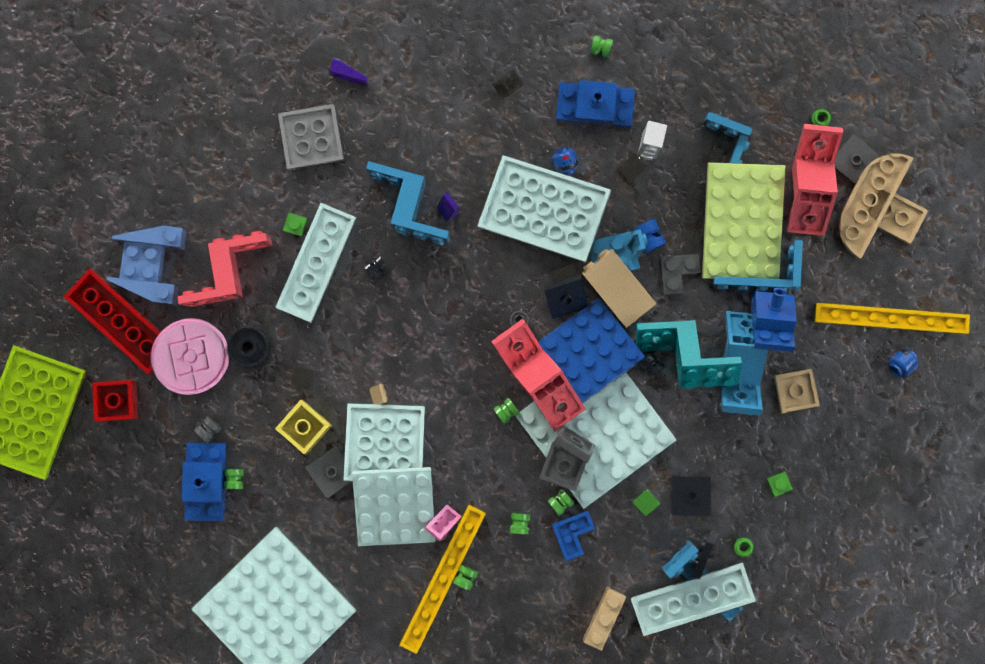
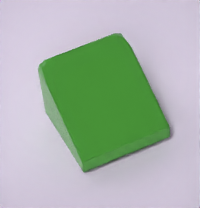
M647 489L632 502L645 517L661 504Z

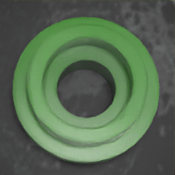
M819 109L813 113L811 120L813 125L828 126L831 116L828 111ZM818 116H822L824 121L819 122Z
M739 538L736 540L734 551L738 556L748 557L752 554L754 547L749 539ZM741 544H746L747 548L745 551H741Z

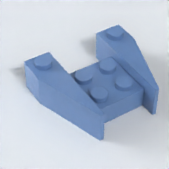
M159 226L112 236L113 240L124 243L119 278L107 277L106 280L157 304L177 306L179 287L161 283L165 249L185 250L187 231L179 227Z

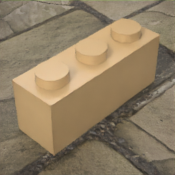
M606 587L583 637L584 643L602 651L626 599L624 594Z

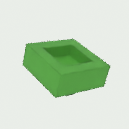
M288 213L283 231L302 237L308 219Z
M785 471L766 479L774 497L793 490Z

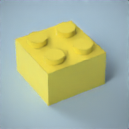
M300 400L275 429L303 454H308L332 427V424L308 403Z

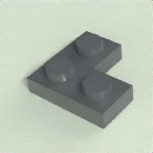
M699 254L660 257L663 295L683 294L682 275L700 274Z

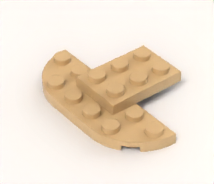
M904 154L885 155L872 161L861 173L842 209L839 219V232L842 242L847 250L856 258L862 259L877 228L908 245L915 238L929 210L896 194L914 159L913 157Z

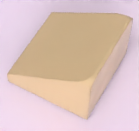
M383 384L370 388L373 404L382 405L388 403Z

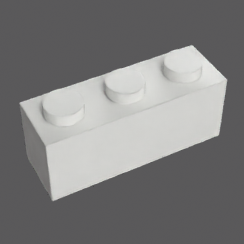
M648 121L642 133L637 155H641V158L645 160L656 159L663 145L667 125Z

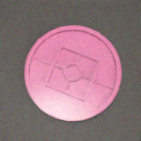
M193 318L176 321L167 326L157 336L153 344L151 365L154 374L162 385L178 394L193 395L207 391L216 385L226 372L229 363L227 341L223 334L207 321Z

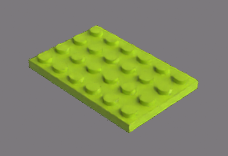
M13 345L0 379L1 465L47 480L85 378L86 370Z

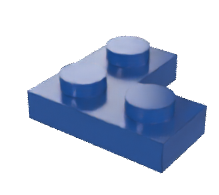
M588 510L552 524L565 561L584 554L577 536L595 529Z

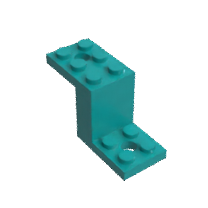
M695 320L637 323L635 344L641 352L674 350L679 388L692 389L694 387L711 388L714 386L730 387L738 385L742 365L741 357L701 359Z

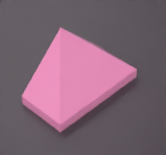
M446 505L425 527V530L437 540L442 541L462 516L449 505Z

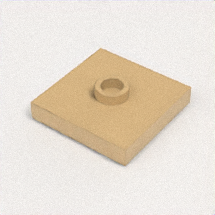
M812 368L773 376L781 414L820 406Z

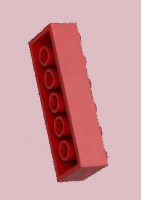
M89 269L65 294L64 298L143 371L153 376L151 350L157 336L162 331L96 271Z

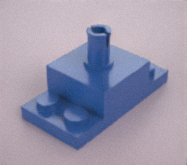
M579 80V84L560 82L556 121L631 128L635 89L619 88L617 83Z
M775 288L773 292L751 290L754 348L794 352V330L797 323L794 295L786 293L782 288Z
M187 443L186 462H183L182 501H185L184 520L224 521L226 443Z

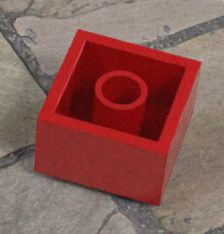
M124 380L92 383L94 422L139 419L137 381Z

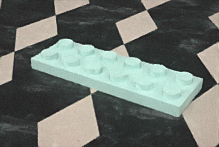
M320 203L275 308L312 323L356 221V217Z
M743 563L702 575L700 579L692 578L632 597L631 601L643 636L755 602L756 599Z

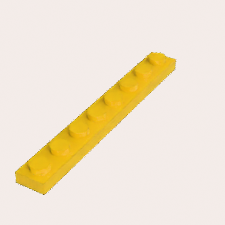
M815 303L814 323L969 334L970 315Z
M468 505L399 646L417 654L486 514L485 512Z

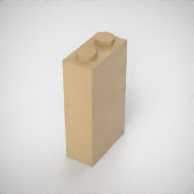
M605 249L598 255L599 259L594 263L590 261L583 267L584 271L582 274L627 328L656 305V302L613 249L609 251Z

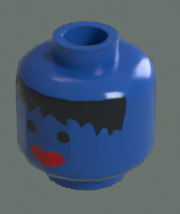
M566 146L554 151L552 162L556 172L564 173L566 176L575 173V168L579 166V161L574 149Z
M901 349L890 358L889 369L896 377H908L918 368V357L912 350Z

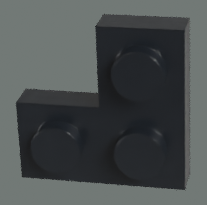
M711 530L709 536L705 535L699 548V552L702 553L700 559L696 558L691 568L695 570L693 577L701 578L719 533Z

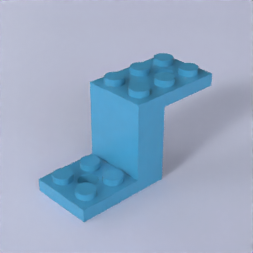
M368 161L366 169L369 176H372L371 179L379 182L387 180L393 186H401L391 220V225L396 230L395 232L401 235L410 233L414 235V238L425 241V238L432 240V243L441 246L444 243L448 244L450 239L449 231L415 222L426 185L424 176Z
M726 311L727 341L723 358L741 357L742 365L738 385L730 387L720 386L722 411L761 416L763 408L760 383L768 350L754 348L752 314Z

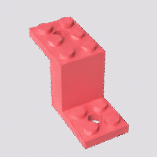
M804 124L792 166L794 201L786 226L787 232L825 236L838 193L834 162L842 139L843 128ZM818 141L824 142L820 146L815 145ZM809 215L814 216L812 219L805 218Z
M262 231L252 232L251 236L246 237L244 235H235L230 240H225L224 238L214 239L213 243L208 244L216 289L207 287L198 293H194V291L183 292L182 296H177L178 303L188 308L242 298L235 253L272 246L271 238Z
M523 319L491 341L516 381L536 403L554 432L586 410L563 371L542 349ZM521 342L518 348L513 349L515 343ZM560 403H564V406L562 408L557 409V406Z

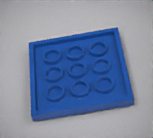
M600 298L538 341L542 349L563 371L582 403H585L645 359L643 353Z

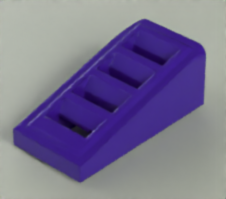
M337 58L333 59L330 68L332 77L368 86L369 82L366 76Z
M445 193L437 209L444 219L449 222L459 215V208L449 193Z

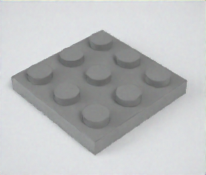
M334 104L278 113L288 170L344 161Z

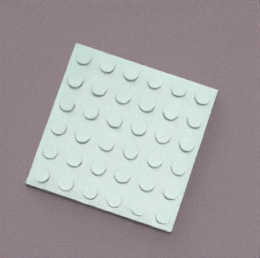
M627 373L620 376L585 403H582L586 410L565 424L566 427L595 444V449L588 463L586 462L577 490H570L583 509L676 441V438ZM533 402L520 411L516 418L547 458L552 441L554 442L561 428L554 432L536 403ZM560 403L557 406V409L562 408L564 406V403Z
M275 527L192 608L197 616L243 664H303L356 611L352 604L278 527Z

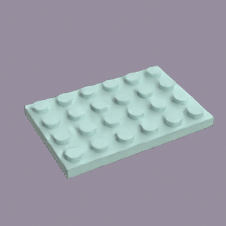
M503 155L480 217L478 228L586 263L611 190Z

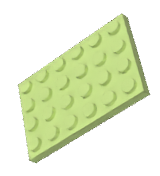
M708 163L702 278L714 279L720 276L779 279L785 165Z

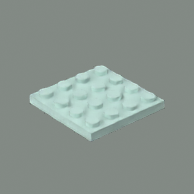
M348 404L344 481L353 482V471L422 468L425 406Z
M431 467L353 471L358 546L430 543L436 541V538L425 530V527L434 518Z

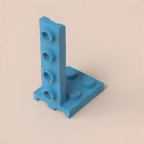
M709 112L703 122L707 124L706 127L714 131L720 129L725 131L724 134L729 137H739L729 163L742 164L743 160L740 157L742 152L746 153L750 142H747L753 128Z
M641 229L594 240L589 253L590 260L594 263L599 259L598 255L602 251L613 249L630 271L640 269L638 258L646 249V245H648L646 235L642 234Z
M795 240L788 249V259H791V264H789L787 269V278H791V280L717 276L714 278L713 286H717L719 290H729V287H737L739 291H748V288H756V291L763 292L775 288H782L786 293L787 290L798 291L799 287H801L803 240Z
M688 541L662 567L663 571L670 579L673 576L676 578L680 574L687 580L695 578L693 577L695 570L691 568L698 556L696 553L699 550ZM704 569L702 575L708 574V572ZM739 606L720 613L731 622L743 610V607Z

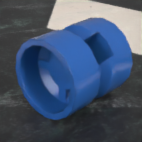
M656 219L647 221L633 229V231L641 229L642 234L646 235L648 245H646V249L643 251L644 254L666 244L663 234L658 233L660 228Z

